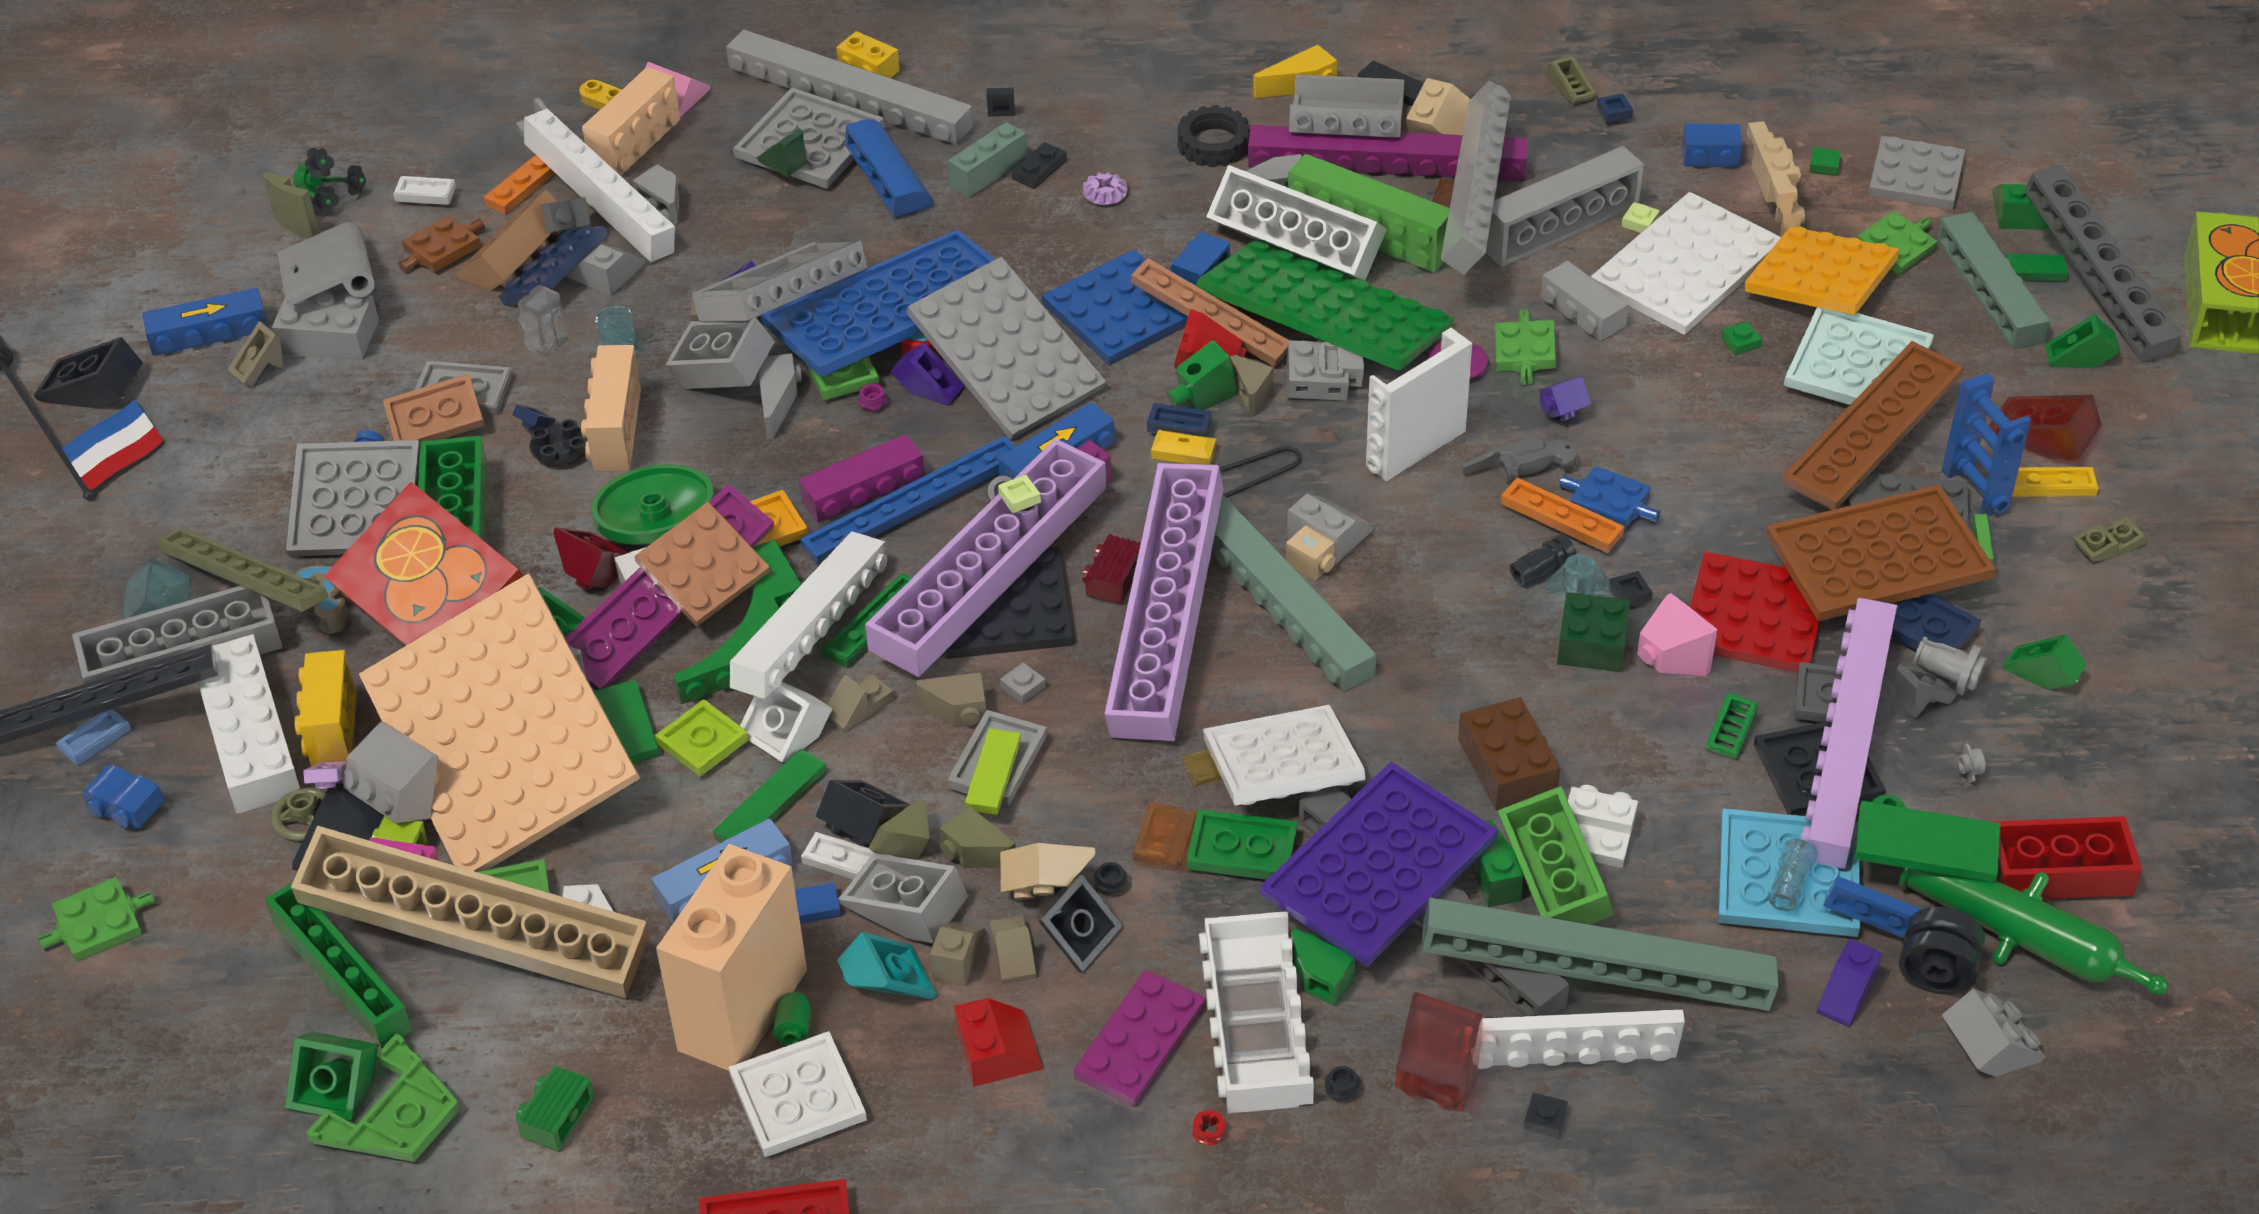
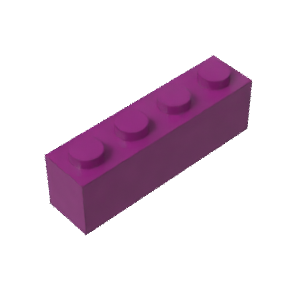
M904 434L798 479L801 501L819 523L924 477V458L915 444Z

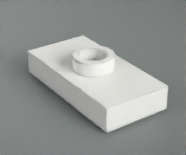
M401 176L394 191V199L397 202L449 205L456 189L455 179Z

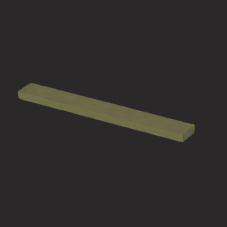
M180 528L157 541L159 551L299 611L303 612L328 598L326 588L186 529Z

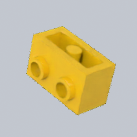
M858 31L854 32L836 47L837 60L888 78H892L900 71L898 49Z

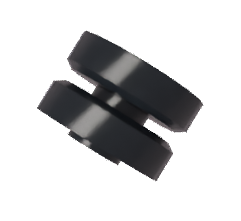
M1928 907L1916 911L1909 918L1898 963L1901 974L1911 984L1924 991L1936 994H1957L1967 991L1975 984L1985 940L1983 929L1972 917L1959 910L1947 907Z

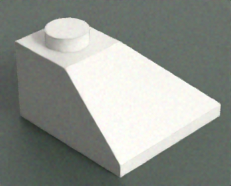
M781 682L780 686L777 689L774 688L765 699L754 696L740 727L747 731L750 742L779 761L786 763L800 749H804L819 738L833 708L814 696Z

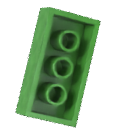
M1562 786L1498 810L1504 830L1514 850L1540 916L1589 925L1614 916L1609 896Z

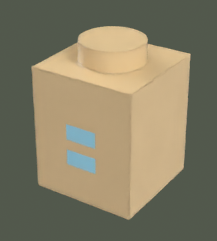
M1305 525L1286 542V561L1295 570L1316 581L1322 574L1329 572L1335 564V542Z

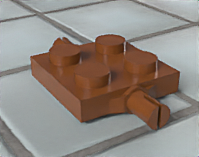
M446 216L445 218L438 219L434 224L423 230L414 232L410 237L401 241L404 250L411 256L398 262L400 269L406 272L416 265H422L436 272L481 247L479 237L474 233L485 229L483 221L477 218V220L467 225H461L451 217Z

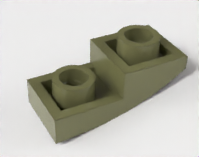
M2127 516L2106 528L2099 523L2073 537L2074 542L2091 561H2101L2117 557L2146 544V536Z

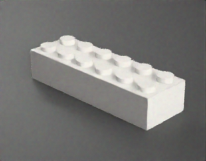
M1230 165L1227 167L1206 217L1217 225L1255 240L1265 241L1273 247L1291 251L1296 256L1314 260L1319 265L1339 270L1344 275L1366 280L1387 231L1386 228L1376 221Z
M253 634L212 646L216 653L218 676L198 682L236 814L278 802L288 793L300 789Z

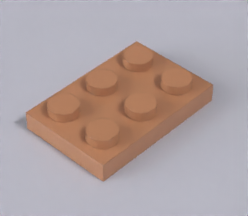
M469 374L383 400L394 441L419 440L420 443V441L441 440L485 426Z

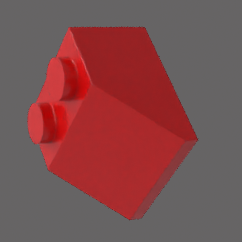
M990 998L954 1006L956 1033L973 1087L1042 1070V1064L1024 1010Z

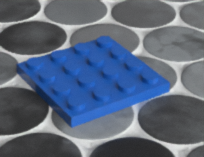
M1135 249L1041 295L1042 304L1109 366L1184 328L1188 320L1187 315L1130 282L1131 275L1146 260Z

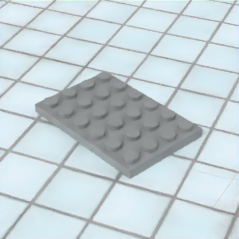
M1002 256L907 306V315L1011 441L1105 388V379Z

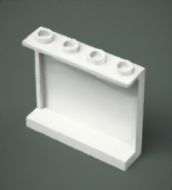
M1449 328L1442 333L1441 352L1386 385L1374 375L1370 376L1366 466L1372 473L1377 474L1386 482L1466 432L1472 342L1454 329Z

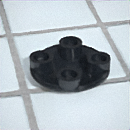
M567 419L560 424L551 425L546 428L537 427L532 430L529 448L531 454L539 461L549 464H562L574 461L585 454L586 442L588 440L582 437L581 428L578 427L577 422Z

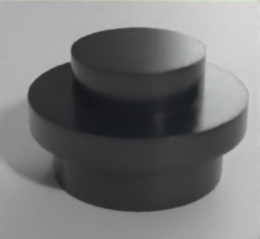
M1103 863L1094 874V886L1101 893L1117 894L1127 886V873L1118 863Z
M1335 1067L1325 1078V1090L1335 1100L1348 1101L1355 1098L1360 1092V1078L1350 1067Z

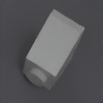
M657 164L635 178L633 186L640 195L675 225L678 223L679 212L678 179L673 172Z

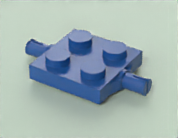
M1597 466L1581 481L1563 475L1559 487L1575 492L1570 498V502L1623 525L1624 530L1631 521L1639 516L1656 523L1661 513L1660 510L1644 505L1650 496L1651 486Z

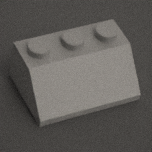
M379 723L347 756L346 769L343 772V788L395 823L431 819L438 755L388 723Z

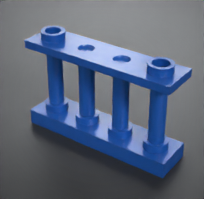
M1989 373L1961 382L1941 470L1948 479L1965 474L1984 495L1980 514H1987V516L1999 514L2009 509L2031 422L2028 416L2010 421L1992 402L1991 395L1995 380ZM1987 415L2000 428L1998 436L1985 422ZM1981 438L1994 450L1993 458L1980 445ZM1976 459L1989 473L1988 480L1975 467Z

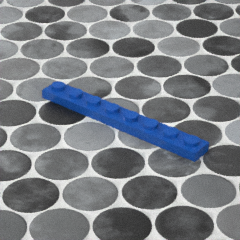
M1003 436L801 538V547L819 565L851 531L874 537L998 474V458L1017 446L1006 436Z

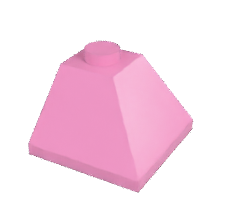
M1670 593L1664 598L1640 632L1637 655L1659 673L1707 676L1711 672L1717 629Z

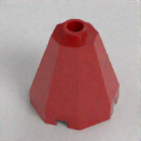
M1191 309L1173 366L1178 367L1213 340L1229 356L1237 355L1244 357L1247 348L1241 347L1243 340L1204 313Z

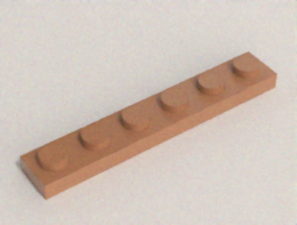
M1147 258L1131 275L1130 282L1188 317L1191 309L1204 313L1243 340L1241 347L1247 348L1246 351L1275 367L1287 354L1288 340L1151 259Z

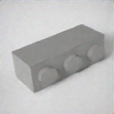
M1568 260L1542 275L1540 297L1599 341H1603L1626 327L1628 304Z

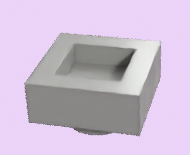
M1023 662L1000 679V688L1023 705L1046 688V682L1044 677Z

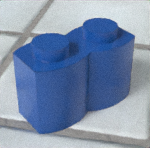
M106 765L82 792L86 801L85 806L90 813L97 817L103 815L112 818L115 823L124 828L129 826L140 829L165 801L157 784L147 778L132 775L114 765Z

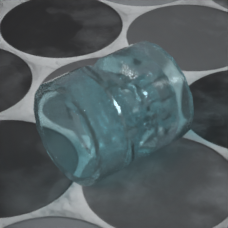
M616 305L602 309L595 318L600 345H634L636 354L639 347L632 312L624 306Z

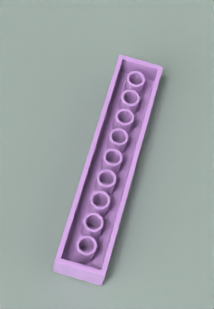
M1054 439L1014 478L1027 475L1039 491L1041 503L1012 513L998 494L865 624L868 651L920 677L1106 489L1105 462L1060 440Z
M1158 463L1104 714L1110 738L1175 740L1224 490L1219 465Z

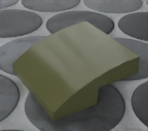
M265 171L263 179L272 212L277 222L289 231L304 238H311L319 234L309 191L293 187L290 177Z

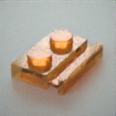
M1150 802L1133 851V861L1161 867L1172 865L1176 866L1177 870H1181L1193 833L1197 811L1192 810L1189 813L1182 811L1180 807Z

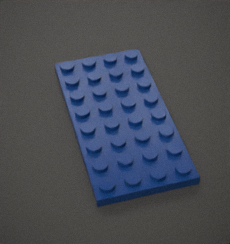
M957 229L761 314L762 324L822 377L921 333L920 329L907 315V306L996 259Z

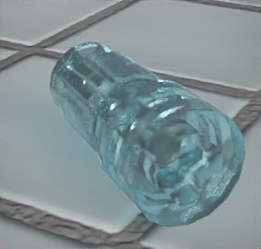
M1790 839L1785 842L1778 861L1779 869L1773 881L1769 897L1770 904L1776 909L1789 912L1796 908L1806 879L1812 872L1818 854L1816 848L1811 843L1802 839Z

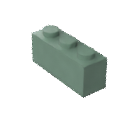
M1006 121L949 159L950 187L970 198L1015 168L1027 157L1026 133Z

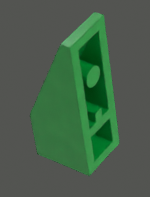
M1492 820L1485 821L1488 824L1495 827L1496 829H1498ZM1498 829V838L1472 863L1488 907L1521 901L1523 873L1513 848Z

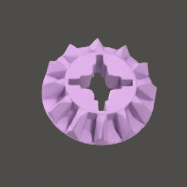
M1110 171L1106 174L1098 172L1096 176H1088V180L1083 183V194L1092 203L1110 205L1121 201L1126 196L1127 183L1126 180L1121 179L1120 174L1111 175Z

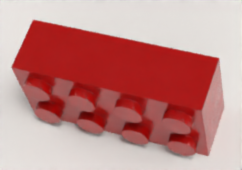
M2126 816L1989 821L2000 823L1996 881L2023 892L2024 889L2028 890L2037 873L2044 872L2048 875L2049 880L2040 896L2043 899L2134 896L2142 868Z

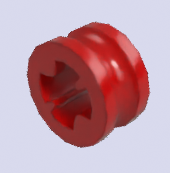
M1204 1110L1198 1113L1193 1120V1136L1195 1140L1207 1146H1212L1222 1141L1225 1136L1224 1117L1214 1110ZM1210 1123V1127L1214 1124L1215 1132L1208 1133V1129L1203 1132V1124Z

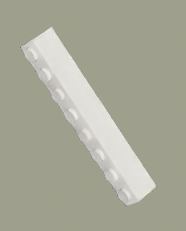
M545 109L524 117V144L580 197H586V202L644 257L653 262L674 253L675 226L552 112Z
M851 531L730 661V688L763 699L774 688L777 689L783 678L796 668L798 662L805 654L810 653L813 645L826 635L830 626L835 621L840 620L843 612L850 604L853 605L858 595L870 586L877 574L884 571L887 564L885 541Z

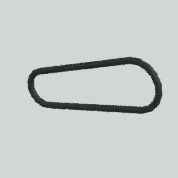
M1282 446L1220 467V472L1285 450L1292 451L1297 455L1295 462L1223 493L1225 497L1231 496L1297 466L1302 460L1300 451L1291 446Z

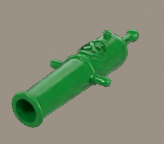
M1903 868L1899 881L1901 889L1907 890L1912 888L1947 908L1959 910L1969 915L1979 925L2000 935L1998 939L2001 941L1992 957L1996 965H2003L2013 947L2017 948L2020 946L2082 980L2101 982L2115 975L2130 979L2147 987L2148 991L2153 995H2162L2168 990L2169 984L2164 976L2152 975L2134 966L2124 958L2123 946L2118 937L2112 932L2042 901L2043 898L2040 896L2049 880L2048 875L2044 872L2037 873L2028 890L2024 889L2021 892L1998 881L1993 883Z

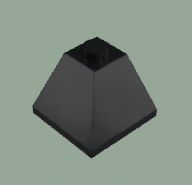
M1082 874L1077 875L1067 887L1054 889L1053 895L1044 896L1039 901L1038 922L1078 972H1083L1123 927Z

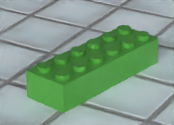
M1304 154L1288 172V188L1376 221L1386 228L1387 231L1378 251L1434 273L1444 263L1441 260L1450 208L1308 154Z

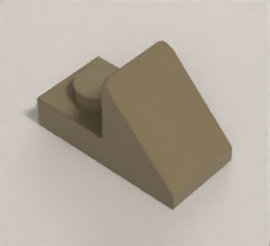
M260 321L227 369L242 383L250 387L253 386L267 363L283 369L280 337Z
M873 674L859 683L855 682L848 675H844L827 704L833 708L828 720L843 733H846L894 700L893 690Z
M1017 916L989 921L1002 984L1036 978L1028 926L1025 925L1024 917Z

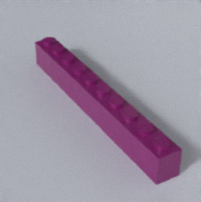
M1251 125L1248 144V167L1253 168L1273 157L1301 154L1303 157L1304 154H1308L1355 173L1455 178L1463 135L1400 132L1399 138L1289 132V127ZM1504 137L1497 180L1525 181L1527 138Z

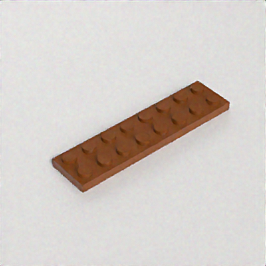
M1911 341L1785 472L1782 484L1831 510L1838 509L1963 374L1964 366Z

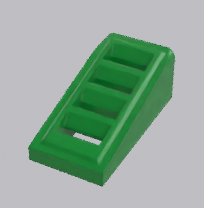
M1727 692L1705 745V750L1737 760L1757 714L1759 703ZM1730 711L1735 714L1744 716L1746 718L1745 720L1731 716L1728 713ZM1728 721L1742 727L1738 729L1724 724V722ZM1723 730L1734 735H1737L1738 737L1737 739H1735L1727 735L1721 734L1720 731ZM1718 739L1732 744L1734 747L1731 749L1715 742Z

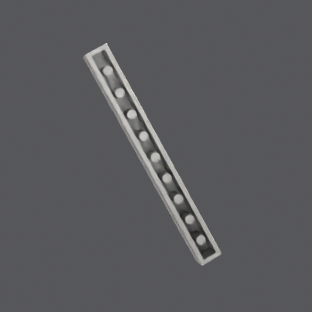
M744 29L726 46L730 69L883 117L886 122L957 145L973 128L972 105Z
M1490 80L1468 103L1441 254L1442 261L1463 275L1486 253L1511 95L1508 94L1504 87L1496 85Z

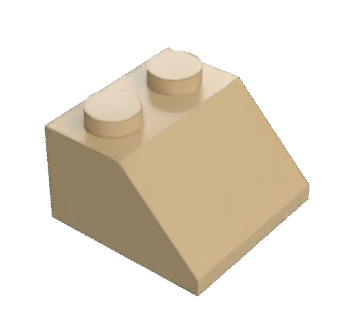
M1427 78L1406 118L1408 132L1463 135L1470 99L1451 83Z
M1035 843L1000 852L1001 893H1014V899L1019 900L1034 899L1035 895H1053L1054 889L1067 887L1094 857L1095 848Z

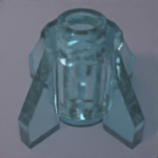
M1576 554L1567 558L1565 563L1547 580L1546 594H1562V590H1564L1565 594L1570 592L1590 595L1593 592L1594 594L1609 595L1610 580L1602 572L1594 559L1587 555Z

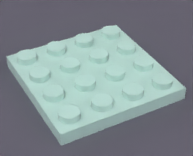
M1817 307L1785 376L1783 386L1851 405L1911 341L1930 349L1934 334L1859 313L1851 315Z

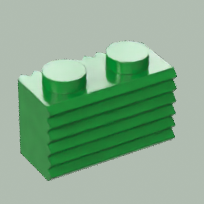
M553 1065L547 1075H541L535 1084L534 1095L528 1103H522L516 1113L520 1137L560 1151L561 1146L564 1145L565 1140L572 1133L576 1123H579L583 1113L586 1112L590 1102L594 1099L590 1078L576 1072H571L569 1069L565 1070L563 1067L559 1068L557 1065Z

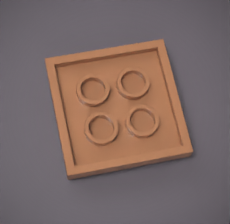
M709 502L635 555V562L696 627L770 571L769 565Z

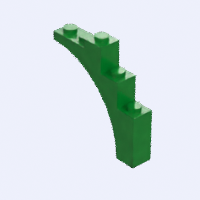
M775 539L752 548L769 565L770 571L754 584L752 602L744 620L735 633L718 650L702 661L673 674L676 695L681 705L730 688V661L801 586L800 581Z

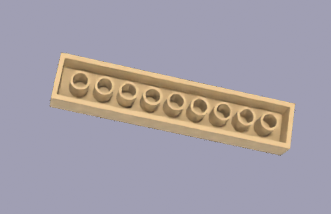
M317 826L291 886L294 896L300 904L625 999L650 937L647 921Z

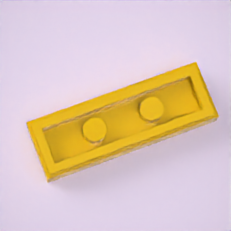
M2093 467L2019 468L2012 497L2097 496L2099 488Z

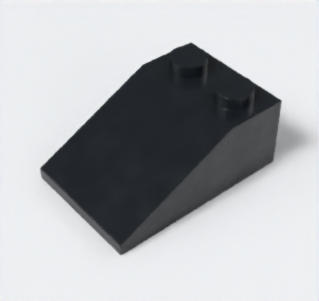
M122 337L57 359L33 396L39 401L101 407L110 403L117 404L125 398L126 390L138 377L137 372L143 362Z

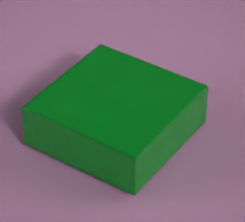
M1813 147L1809 172L1837 175L1841 151Z

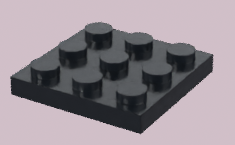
M1821 722L1757 735L1754 738L1753 745L1788 815L1805 816L1809 800L1816 801L1817 796L1810 794L1814 775H1822V771L1816 770L1819 751H1827V747L1821 746L1824 727H1832L1831 722ZM1869 756L1867 757L1858 804L1861 801L1873 802L1878 796L1886 794V789Z

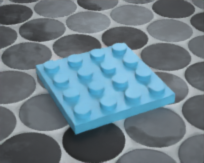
M1722 808L1718 923L1858 937L1860 929L1859 920L1823 906L1825 896L1837 876L1859 884V860L1854 859L1858 821H1855L1846 867L1842 869L1804 861L1807 847L1800 846L1804 825L1811 827L1812 821L1805 820L1806 816Z

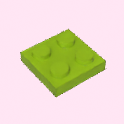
M704 699L655 735L657 745L699 777L749 741L746 730Z

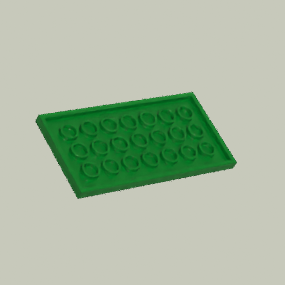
M1253 240L1197 279V287L1218 299L1398 371L1440 339L1444 331L1453 328L1455 319L1446 315L1442 310L1420 305L1414 299H1405L1395 295L1391 290L1369 285L1365 280L1346 276L1339 270L1323 267L1314 260L1295 256L1291 251L1272 247L1262 240Z

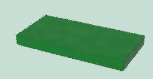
M1861 801L1854 859L1995 883L1998 872L2000 823Z

